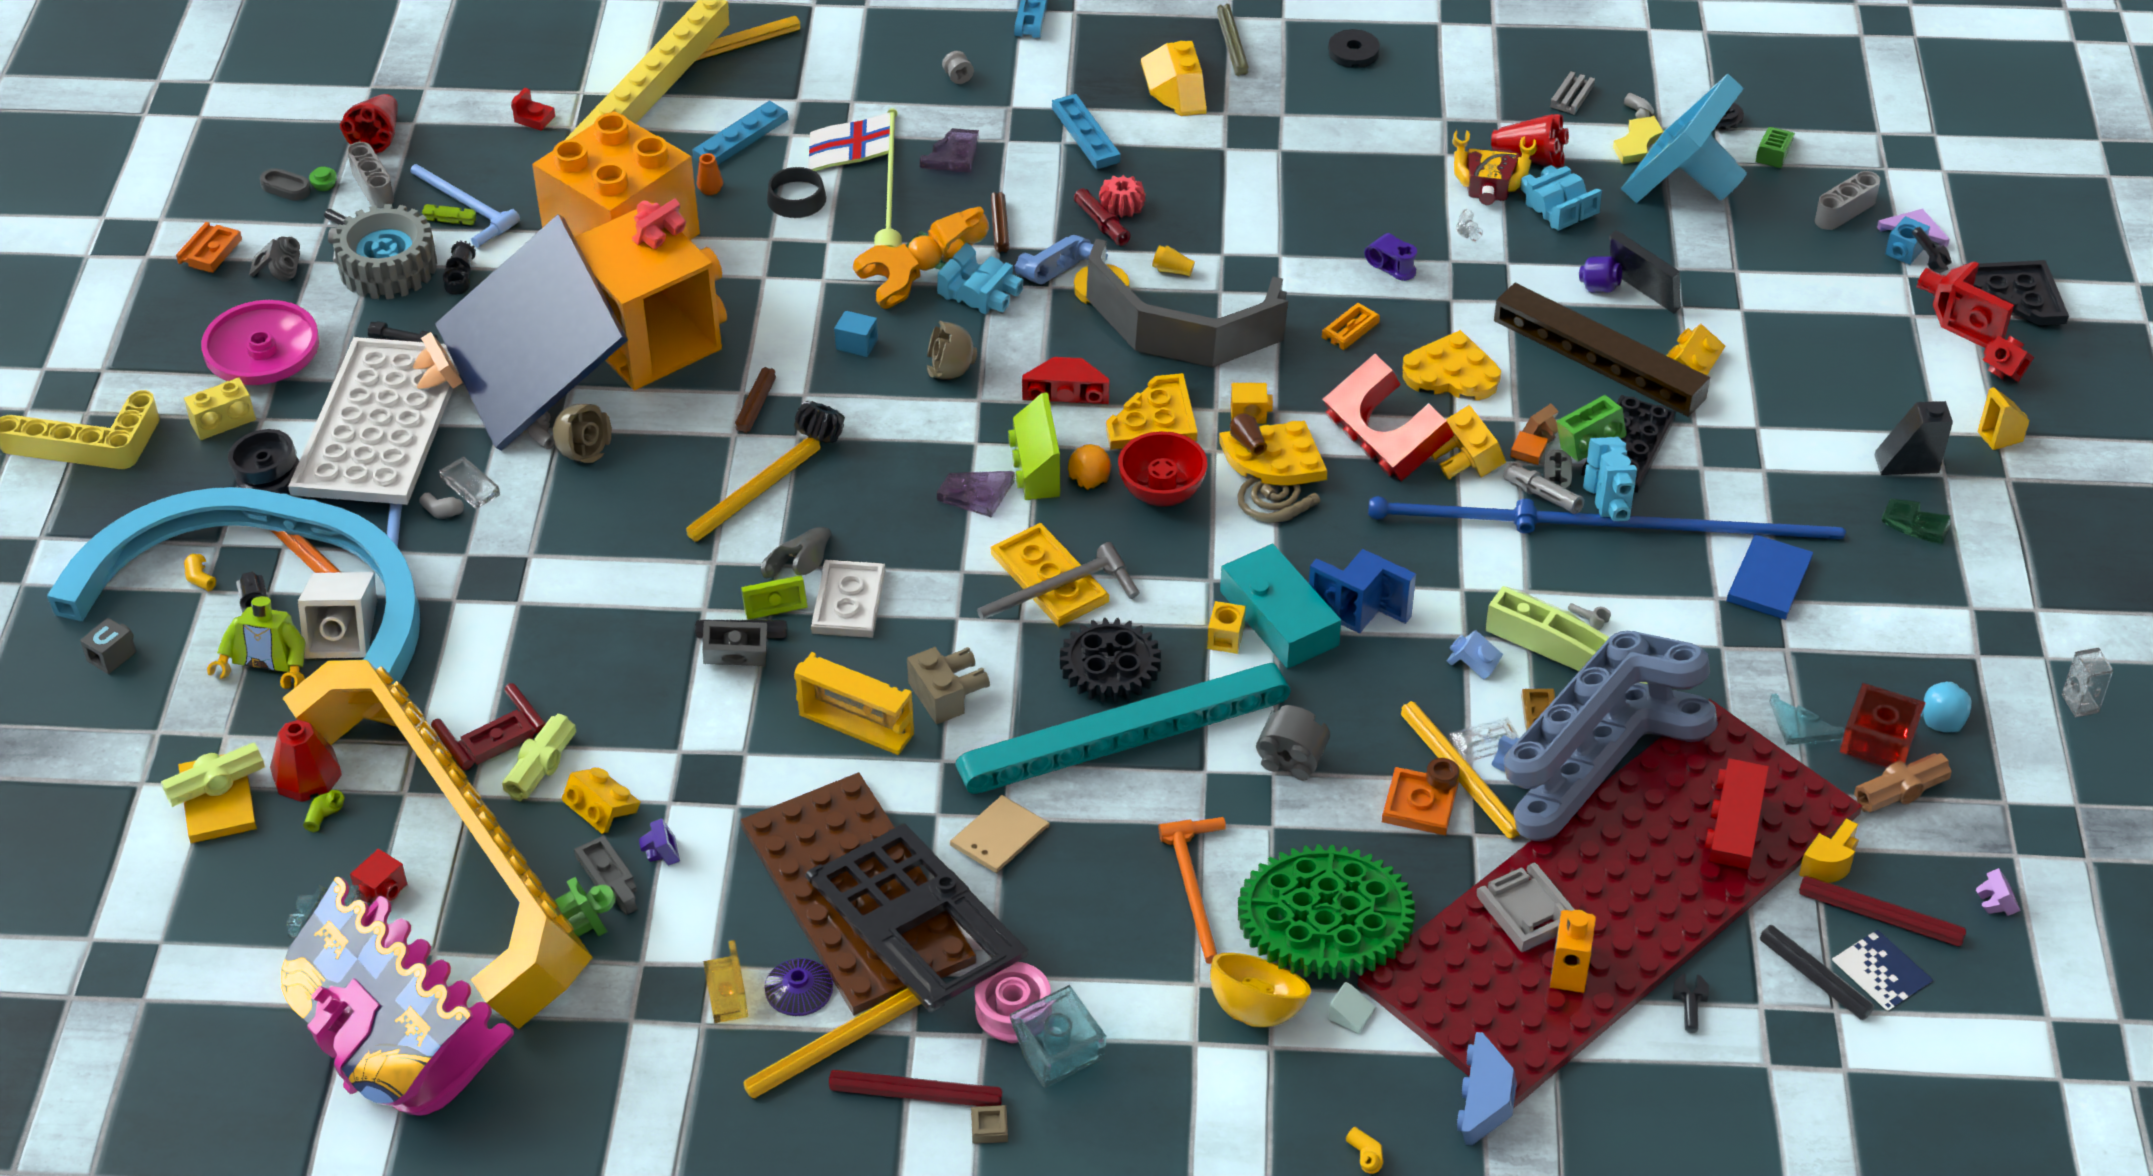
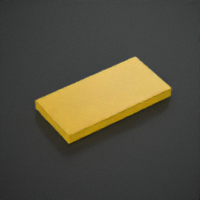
M1042 523L1034 525L990 547L991 555L1022 589L1081 566ZM1088 575L1033 598V600L1060 627L1108 603L1109 594L1091 575Z

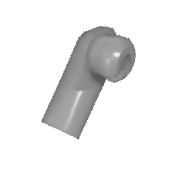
M1628 93L1625 97L1624 105L1637 110L1635 114L1637 119L1653 116L1654 109L1647 100L1632 93Z

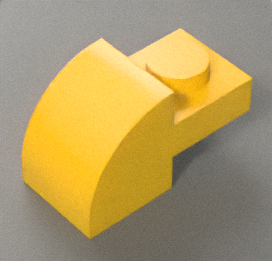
M1846 818L1832 839L1819 833L1804 853L1799 876L1803 878L1804 876H1809L1828 883L1836 882L1846 877L1850 872L1855 849L1859 842V839L1855 838L1858 824Z

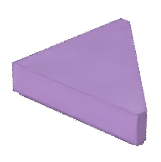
M1924 209L1878 221L1877 228L1882 232L1893 230L1907 216L1930 226L1928 237L1931 241L1937 242L1940 246L1948 247L1950 239Z

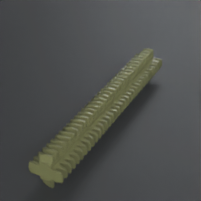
M1228 3L1224 6L1220 4L1217 7V16L1235 75L1238 77L1241 74L1246 75L1249 67L1231 7Z

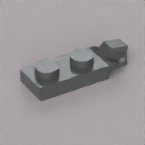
M604 835L574 849L576 859L595 886H609L615 893V901H617L618 906L625 915L638 910L635 903L636 897L633 892L637 891L634 878Z

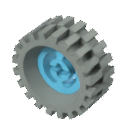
M384 204V209H377V205L370 206L369 212L365 213L362 209L356 211L355 218L348 216L344 219L345 225H338L336 228L337 234L333 235V247L341 281L343 284H347V289L351 292L357 289L359 296L365 297L367 293H370L371 299H379L380 295H386V299H393V294L395 293L405 296L409 294L408 289L413 288L415 291L422 288L421 281L428 283L431 280L430 273L435 274L437 256L430 223L427 222V218L424 215L419 216V212L413 208L407 212V207L399 205L397 209H393L392 204Z

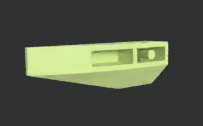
M1502 586L1488 606L1485 631L1577 671H1580L1609 639L1608 636L1591 627L1569 611L1514 588Z

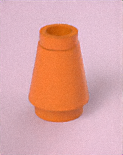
M710 153L699 157L696 182L697 187L705 195L717 194L723 186V179L716 158Z

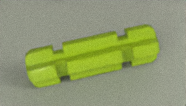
M426 204L422 210V214L428 221H435L437 219L438 222L460 224L462 222L463 225L472 226L477 218L474 209L464 208V211H461L462 208L440 205L437 208V205Z

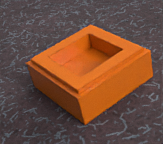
M1520 431L1511 448L1510 457L1538 465L1547 447L1548 439Z

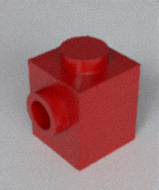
M379 848L350 873L354 887L353 894L358 900L371 905L378 896H383L389 901L394 900L399 892L408 885L403 863Z

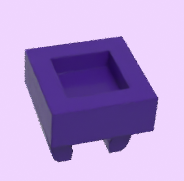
M662 818L651 822L652 831L639 838L641 851H646L647 859L650 862L663 859L668 866L679 862L680 857L673 832Z

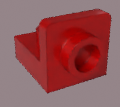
M524 88L511 102L514 122L540 131L556 116L554 107L532 101L531 91L528 88Z

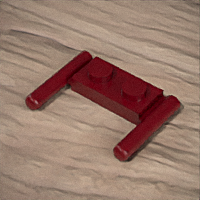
M514 683L506 685L505 693L518 709L461 736L460 741L456 740L441 719L437 718L431 722V727L462 770H468L472 767L473 763L478 765L525 742L529 738H534V734H539L546 723Z

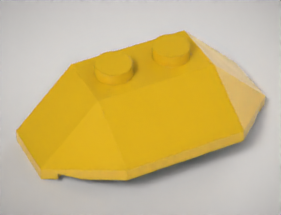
M1193 41L1166 43L1141 58L1142 69L1151 96L1164 105L1175 109L1174 112L1180 116L1206 114L1203 74Z

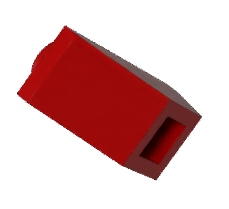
M1052 357L1022 375V400L1033 401L1040 394L1048 393L1050 402L1109 404V378L1083 358Z

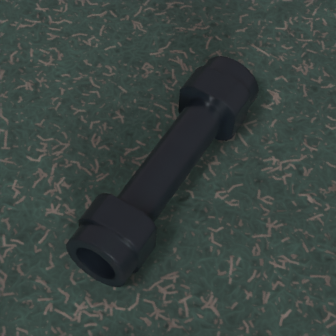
M380 321L371 322L368 327V337L372 339L423 342L421 338L430 333L429 331L422 330L420 334L388 328L387 323Z

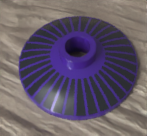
M791 959L777 965L769 973L765 981V996L769 1004L778 1012L790 1016H804L820 1010L827 1004L833 992V980L828 970L822 964L810 959Z

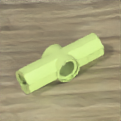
M561 714L551 716L534 740L527 739L521 746L518 762L502 782L503 790L512 799L517 801L527 799L544 775L551 776L558 768L561 752L576 733L575 724L567 716Z
M254 742L222 756L216 753L204 754L195 761L193 768L161 781V785L171 807H174L204 793L210 796L222 795L232 787L233 781L265 768V764Z

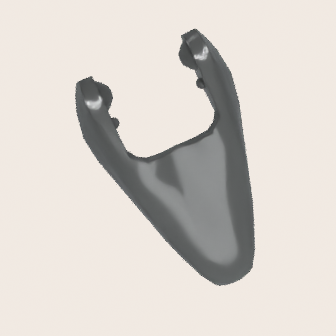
M816 527L776 547L761 564L763 577H774L780 572L791 556L795 557L792 567L796 575H807L814 571L823 560L825 546L831 536L830 529Z

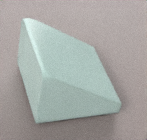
M1345 982L1330 1003L1328 1019L1359 1034L1375 1011V1006L1356 988Z

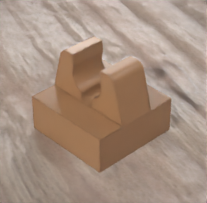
M1549 404L1530 417L1522 432L1547 438L1548 443L1556 438L1554 434L1558 432L1555 417L1559 411L1552 404Z

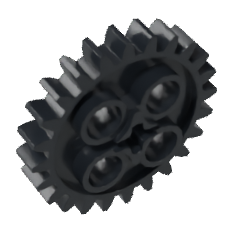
M1103 618L1100 625L1096 621L1091 620L1090 628L1081 624L1079 625V633L1071 631L1070 639L1063 640V648H1060V670H1062V678L1068 679V686L1070 688L1077 686V694L1080 695L1088 691L1090 700L1096 695H1100L1101 702H1105L1107 696H1112L1113 701L1116 703L1121 695L1127 700H1130L1131 692L1139 696L1142 695V687L1150 689L1151 681H1157L1158 672L1161 671V650L1158 649V641L1152 640L1151 632L1143 634L1142 625L1133 629L1132 621L1130 620L1125 625H1120L1119 618H1116L1113 624H1109L1107 618Z

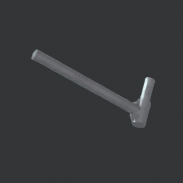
M1106 542L1097 549L1095 560L977 609L980 619H986L1100 570L1116 576L1129 599L1135 598L1140 592L1127 573V567L1113 544Z

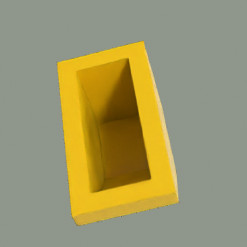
M1993 387L1988 391L1977 432L1992 450L2023 442L2030 420L2011 399Z

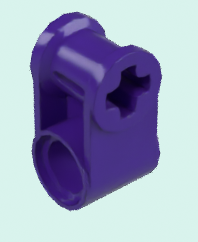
M1385 233L1365 248V258L1373 267L1381 269L1398 280L1406 281L1416 276L1414 259L1417 257V248L1414 245L1406 243L1390 233Z

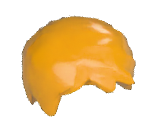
M1086 444L1077 448L1071 454L1067 470L1070 478L1077 479L1080 487L1084 486L1089 490V488L1094 489L1102 482L1107 483L1112 465L1108 454L1103 448L1098 445Z

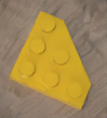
M1183 373L1154 376L1148 382V387L1143 392H1137L1124 404L1123 410L1117 416L1112 415L1106 421V432L1110 450L1123 449L1132 439L1146 433L1159 431L1182 434L1197 441L1198 432Z

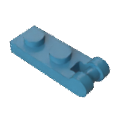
M1048 0L1020 1L1015 22V36L1023 37V34H1028L1034 38H1041Z

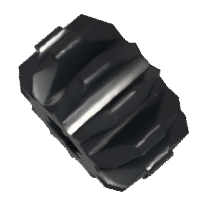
M814 401L802 402L797 410L794 427L801 434L807 435L808 438L825 443L837 442L838 437L842 433L845 417L838 410L831 408V406Z

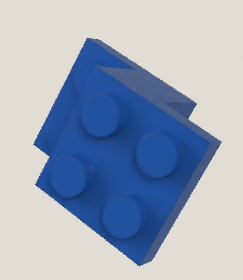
M1364 549L1357 554L1344 571L1317 558L1310 565L1309 584L1341 619L1342 626L1360 634L1378 612L1404 624L1412 617L1416 573Z

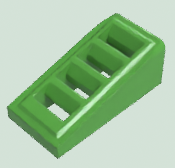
M1768 127L1759 144L1755 162L1782 168L1795 133Z

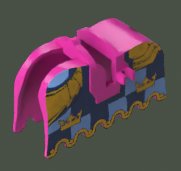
M336 877L312 916L288 948L281 968V989L284 997L291 1008L309 1023L307 1028L312 1033L315 1042L321 1050L329 1056L336 1058L334 1066L338 1075L344 1080L343 1087L349 1094L359 1091L365 1098L375 1103L392 1106L409 1115L421 1116L430 1114L451 1102L489 1059L512 1038L514 1030L505 1023H498L492 1029H488L487 1022L492 1014L490 1005L485 1002H477L471 1008L467 1007L471 987L469 983L462 980L455 982L449 987L447 986L446 981L451 973V966L448 962L441 959L427 966L426 960L431 952L429 942L424 939H417L411 945H407L411 925L409 921L403 918L397 919L388 925L387 918L391 912V904L387 898L378 896L370 907L362 900H355L346 906L345 899L349 893V885L343 878Z

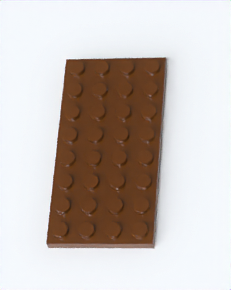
M859 772L740 819L741 828L822 964L830 973L834 984L853 1016L875 1007L905 990L907 987L805 878L807 871L820 864L823 866L895 828ZM902 843L885 851L896 864L912 857L910 851ZM875 857L857 865L868 878H872L886 870ZM919 866L906 873L917 886L928 882ZM847 871L830 879L841 893L859 885ZM896 879L878 887L890 901L907 893L905 888ZM865 894L850 902L863 916L880 907L869 894ZM947 911L901 934L940 978L976 964V954Z

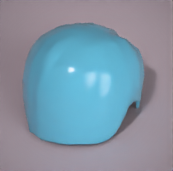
M1941 682L1931 686L1925 693L1923 701L1926 725L1941 732L1960 731L1971 711L1972 701L1969 694L1953 682Z

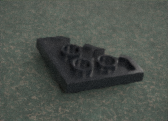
M2046 260L1979 263L1974 286L2013 304L2012 313L2039 326L2067 324L2069 314Z

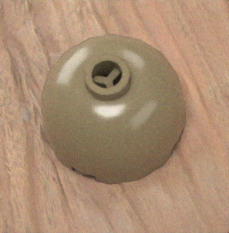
M939 321L938 323L941 327L935 326L933 329L927 357H932L933 367L927 365V371L932 378L952 380L963 375L968 370L970 364L975 363L977 348L973 347L972 338L963 327L950 322Z
M573 404L561 411L557 416L553 426V439L555 446L563 456L576 462L593 463L604 455V453L600 452L604 449L605 444H610L612 427L609 416L606 412H601L599 406L593 404Z

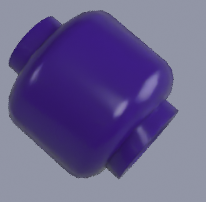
M1592 256L1586 260L1584 266L1580 267L1579 280L1581 283H1584L1585 288L1589 292H1613L1622 282V266L1612 256Z

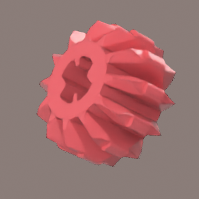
M1124 174L1119 178L1112 176L1111 180H1104L1101 191H1099V200L1102 206L1109 213L1119 215L1120 218L1126 215L1133 217L1134 213H1141V208L1144 206L1146 198L1142 182L1136 181L1134 176L1126 178Z

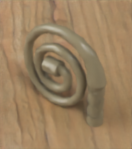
M1254 476L1241 485L1237 494L1238 505L1245 514L1258 521L1267 523L1292 520L1293 517L1301 514V512L1320 503V497L1317 493H1312L1301 501L1294 503L1301 493L1299 484L1293 485L1294 492L1286 501L1280 503L1264 502L1257 495L1259 489L1260 493L1268 500L1279 501L1289 494V485H1278L1283 491L1276 494V490L1270 486L1272 484L1261 483L1259 481L1261 478ZM1256 483L1251 490L1253 502L1261 508L1280 511L1262 513L1251 509L1244 500L1246 489Z

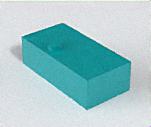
M1273 543L1221 566L1220 592L1230 603L1246 606L1245 621L1287 669L1339 646L1341 619Z

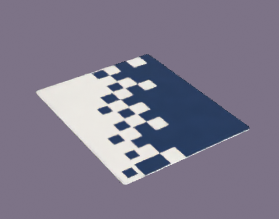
M1879 930L1874 931L1832 958L1834 963L1887 1011L1933 981L1929 975Z

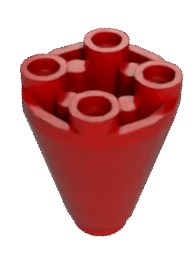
M381 94L349 108L339 125L346 141L350 145L356 142H366L371 145L376 154L383 152L390 146L395 135L398 114L397 101L389 94Z
M1551 114L1500 127L1499 130H1493L1491 136L1493 151L1517 153L1521 157V138L1525 137L1524 147L1530 148L1535 139L1537 150L1529 158L1532 160L1531 163L1545 167L1550 165L1555 168L1564 167L1565 155L1563 148L1569 142L1568 128H1563L1562 114Z

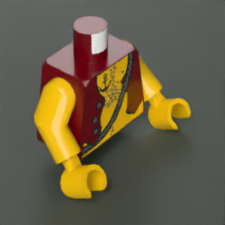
M1456 130L1452 140L1453 145L1457 147V151L1454 152V174L1459 182L1467 187L1468 196L1479 198V201L1484 205H1491L1495 200H1507L1510 192H1515L1521 187L1522 177L1529 173L1532 161L1529 158L1537 150L1536 140L1534 139L1533 145L1530 148L1524 147L1525 137L1521 138V157L1517 153L1468 148V151H1465V147L1470 139V133L1466 130L1465 140L1461 141L1457 138Z

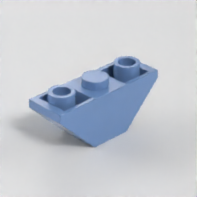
M1476 1032L1474 1045H1468L1467 1065L1471 1066L1470 1077H1464L1462 1084V1098H1466L1465 1110H1459L1457 1119V1130L1462 1132L1465 1145H1474L1513 1116L1517 1087L1513 1067L1484 1033Z

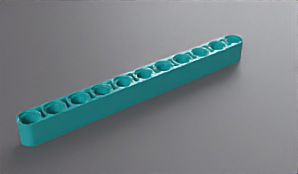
M1267 663L974 749L959 756L955 766L969 793H983L1278 705L1290 696L1291 689L1278 666L1274 663Z

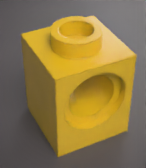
M1231 383V421L1237 415L1246 413L1255 417L1258 424H1267V412L1273 411V395L1267 394V384Z
M1215 601L1208 626L1207 649L1238 654L1245 628L1246 606Z

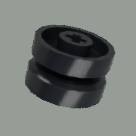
M275 429L258 430L243 436L233 444L228 453V462L236 477L238 488H251L290 495L288 486L297 468L299 459L296 456L297 452L289 435Z

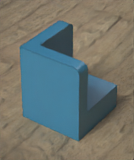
M845 311L834 328L836 349L868 357L878 340L877 318Z

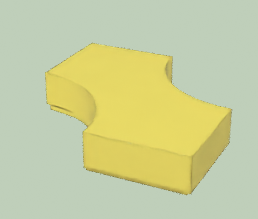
M1655 116L1629 120V133L1623 138L1614 140L1613 149L1622 164L1642 161L1648 153V147L1654 144L1664 131Z

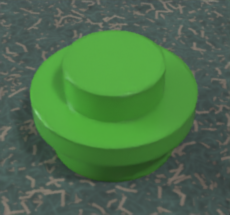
M318 167L310 173L309 180L316 190L328 191L335 186L337 175L335 170L331 168Z

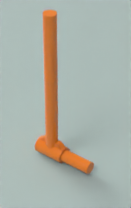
M1224 817L1199 821L1189 819L1159 824L1158 829L1161 842L1174 845L1205 962L1211 964L1213 957L1217 955V950L1186 842H1189L1194 837V834L1226 830Z

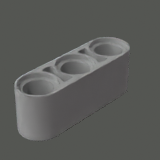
M366 142L351 144L347 149L351 172L370 205H377V208L382 209L384 204H393L394 196L390 176L371 145Z
M1862 171L1822 194L1818 202L1815 224L1822 229L1833 230L1872 207L1876 203L1880 177L1874 172Z

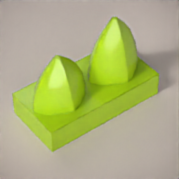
M802 575L741 587L747 620L808 608Z

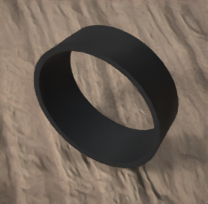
M804 167L786 168L775 173L769 180L767 204L774 213L788 218L807 217L821 210L826 203V192L822 178L811 169ZM790 182H807L819 188L813 195L799 200L784 199L773 192L779 186Z

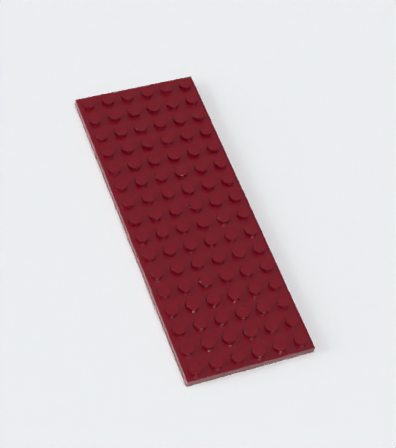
M1709 698L1708 700L1715 705L1718 722L1715 731L1709 737L1697 742H1686L1664 736L1660 737L1602 783L1555 837L1547 841H1529L1409 937V942L1404 943L1403 951H1396L1395 959L1387 958L1385 966L1376 963L1375 971L1368 969L1363 975L1358 977L1357 986L1468 1077H1470L1471 1066L1467 1065L1468 1045H1474L1476 1032L1484 1033L1514 1069L1517 1081L1514 1101L1515 1108L1799 867L1804 853L1819 833L1831 839L1846 818L1853 821L1861 814L1863 805ZM1729 758L1769 766L1749 869L1710 862V850L1704 849L1708 829L1714 830L1716 819L1710 818L1713 800H1720L1721 789L1716 788L1719 769L1726 770ZM1536 863L1575 910H1582L1596 916L1584 993L1550 987L1556 937L1521 952L1478 899L1477 888L1482 886L1488 888V882L1521 867L1527 873V866ZM1550 919V920H1548V921H1546V922H1544V923H1542V924H1540V925H1537V926H1535V927H1533V928H1534V930H1536V929H1538V928H1540V927H1543V926H1545V925H1547V924L1553 922L1554 920H1553V919ZM1567 955L1565 963L1577 965V956Z

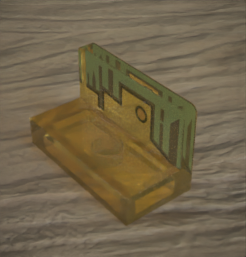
M735 940L728 941L729 957L703 961L714 1023L748 1017L745 989Z

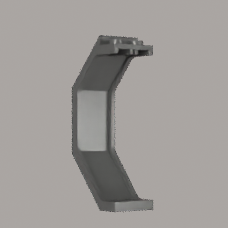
M1095 239L1088 258L1086 298L1135 351L1213 368L1284 341L1288 309L1287 291H1282L1284 279L1272 276L1266 298L1258 305L1221 318L1204 317L1142 302L1105 264L1107 241Z

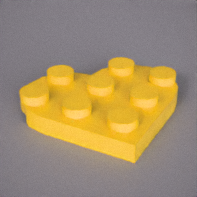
M1461 330L1420 347L1403 357V380L1407 386L1419 392V388L1434 390V394L1449 392L1457 398L1462 394L1465 396H1475V400H1482L1496 393L1501 379V369Z

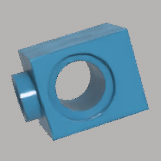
M1905 216L1891 231L1885 255L1911 265L1924 250L1912 235V231L1916 227H1921L1928 235L1930 226Z

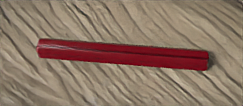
M1804 876L1800 884L1799 893L1803 896L1955 946L1963 944L1966 935L1965 927L1809 876Z
M832 1070L829 1077V1088L833 1091L973 1106H1001L1003 1097L1002 1088L843 1070Z

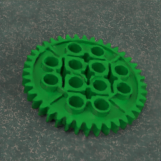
M1317 844L1315 851H1311L1305 845L1302 853H1299L1295 848H1291L1290 856L1279 852V860L1269 857L1268 865L1258 864V871L1252 870L1250 872V879L1245 878L1244 887L1240 888V897H1238L1239 928L1243 930L1244 939H1250L1249 946L1251 948L1258 947L1257 955L1267 954V962L1269 963L1279 960V969L1290 965L1292 974L1296 973L1299 969H1303L1304 977H1308L1313 971L1316 972L1318 979H1322L1324 973H1329L1332 979H1336L1337 972H1342L1346 978H1349L1351 970H1354L1358 975H1363V967L1375 971V962L1385 966L1387 958L1395 959L1396 951H1403L1404 943L1409 942L1410 934L1413 933L1415 901L1412 900V891H1408V883L1401 882L1402 875L1393 874L1392 866L1383 868L1384 860L1380 859L1372 862V854L1362 858L1360 857L1359 849L1349 854L1346 846L1339 852L1336 851L1334 845H1330L1328 850H1323L1322 846Z

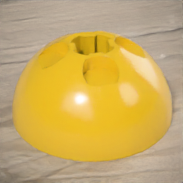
M1220 953L1212 959L1210 981L1217 1002L1230 1017L1248 1026L1271 1027L1288 1021L1302 1009L1311 993L1310 986L1303 978L1296 973L1292 974L1291 970L1285 967L1279 969L1278 964L1274 962L1269 963L1265 959L1241 953Z

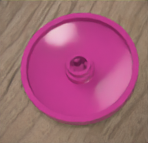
M259 300L235 306L215 318L203 334L201 348L207 367L219 378L226 381L240 378L243 385H262L288 378L307 366L317 353L319 333L314 318L302 307L280 300Z

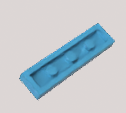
M1077 94L1052 100L1053 111L1095 169L1120 163V152Z
M769 100L692 149L693 158L699 161L701 155L710 153L715 156L719 165L789 120L788 111Z

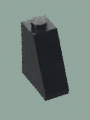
M1946 401L1916 402L1875 450L1874 456L1881 475L1940 473L1953 424Z

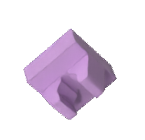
M1998 868L1987 873L1988 880L1976 888L1981 899L1992 896L1990 900L1982 903L1985 911L1988 914L2005 911L2008 916L2021 911L2012 888L2001 870Z

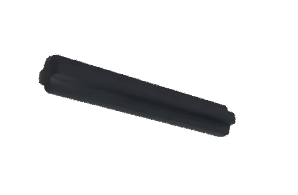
M1769 925L1762 931L1760 940L1860 1020H1865L1872 1013L1874 1004L1774 925Z

